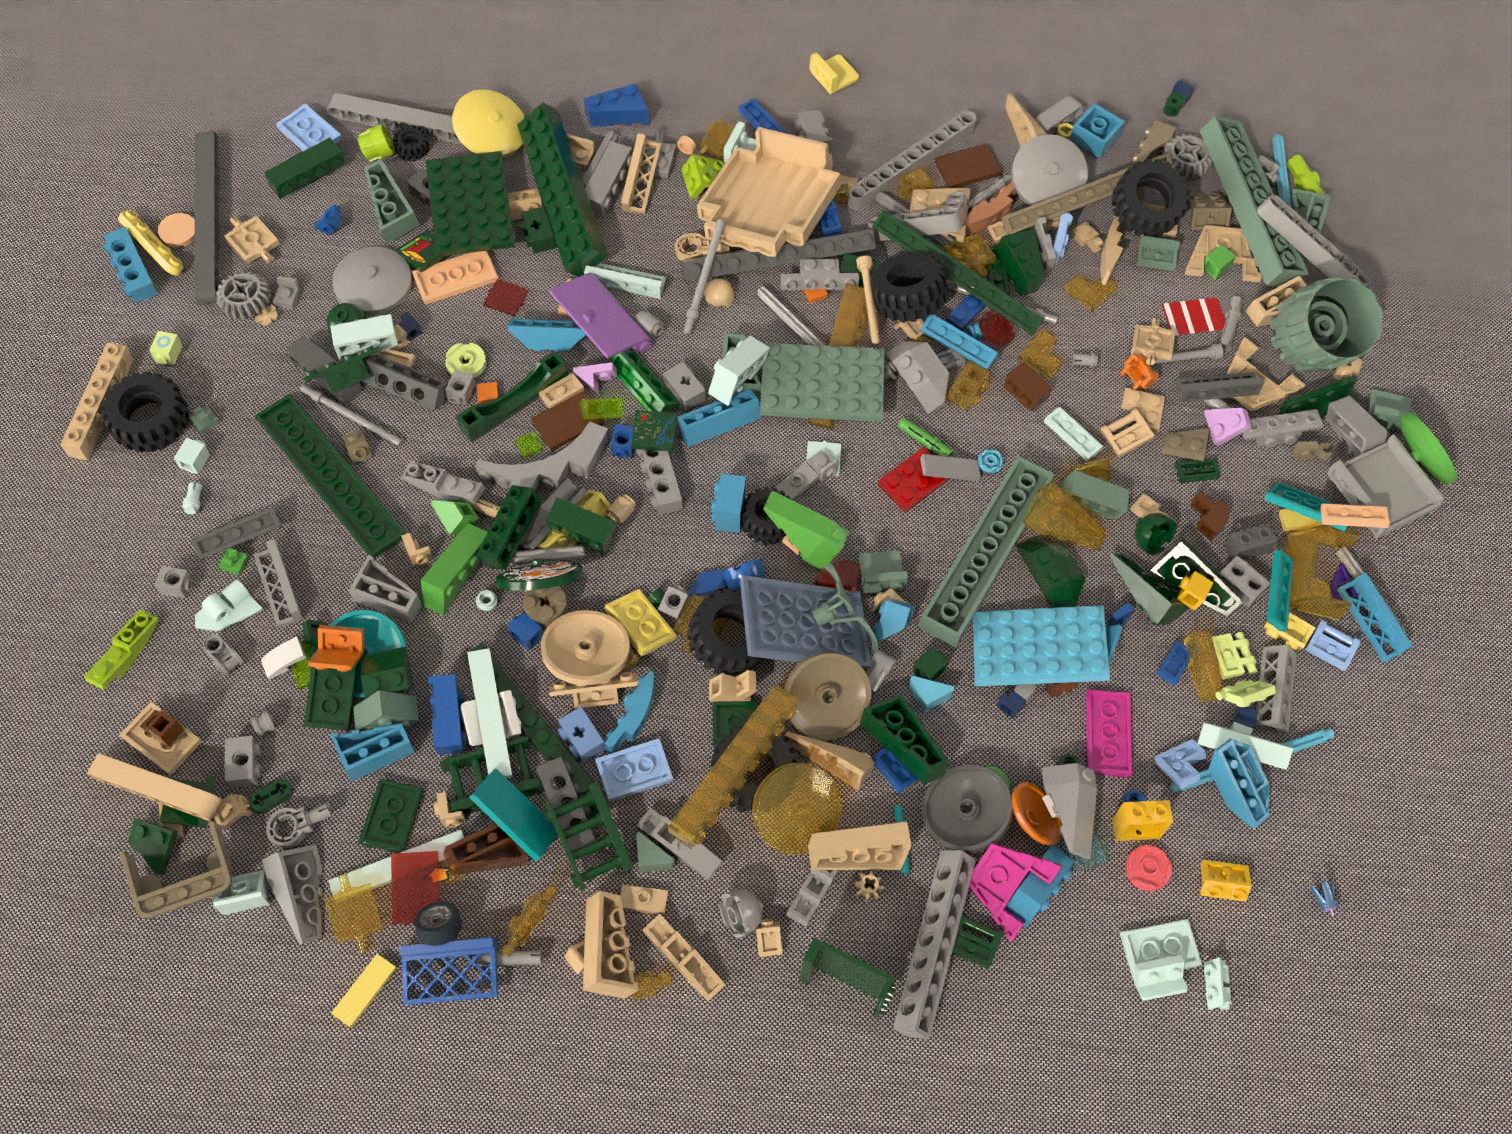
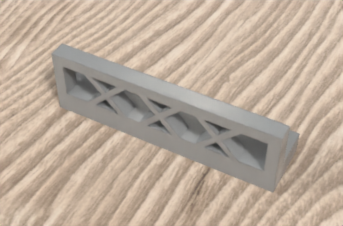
M275 539L266 542L267 550L253 555L278 628L303 620V616L282 554ZM271 556L272 563L268 567L263 565L260 559ZM271 572L277 574L279 578L275 585L267 582ZM277 590L284 593L282 602L273 600ZM284 608L290 611L292 617L280 620L279 615Z
M1289 645L1263 647L1259 681L1268 683L1267 676L1275 670L1276 677L1269 684L1275 685L1276 694L1267 703L1264 700L1257 701L1256 711H1259L1254 723L1256 728L1274 727L1279 733L1289 732L1297 654ZM1279 652L1278 658L1271 664L1269 662L1270 653ZM1270 709L1272 711L1271 720L1262 721V715Z

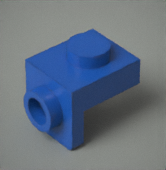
M333 204L323 213V217L314 224V228L331 235L341 226L340 207Z

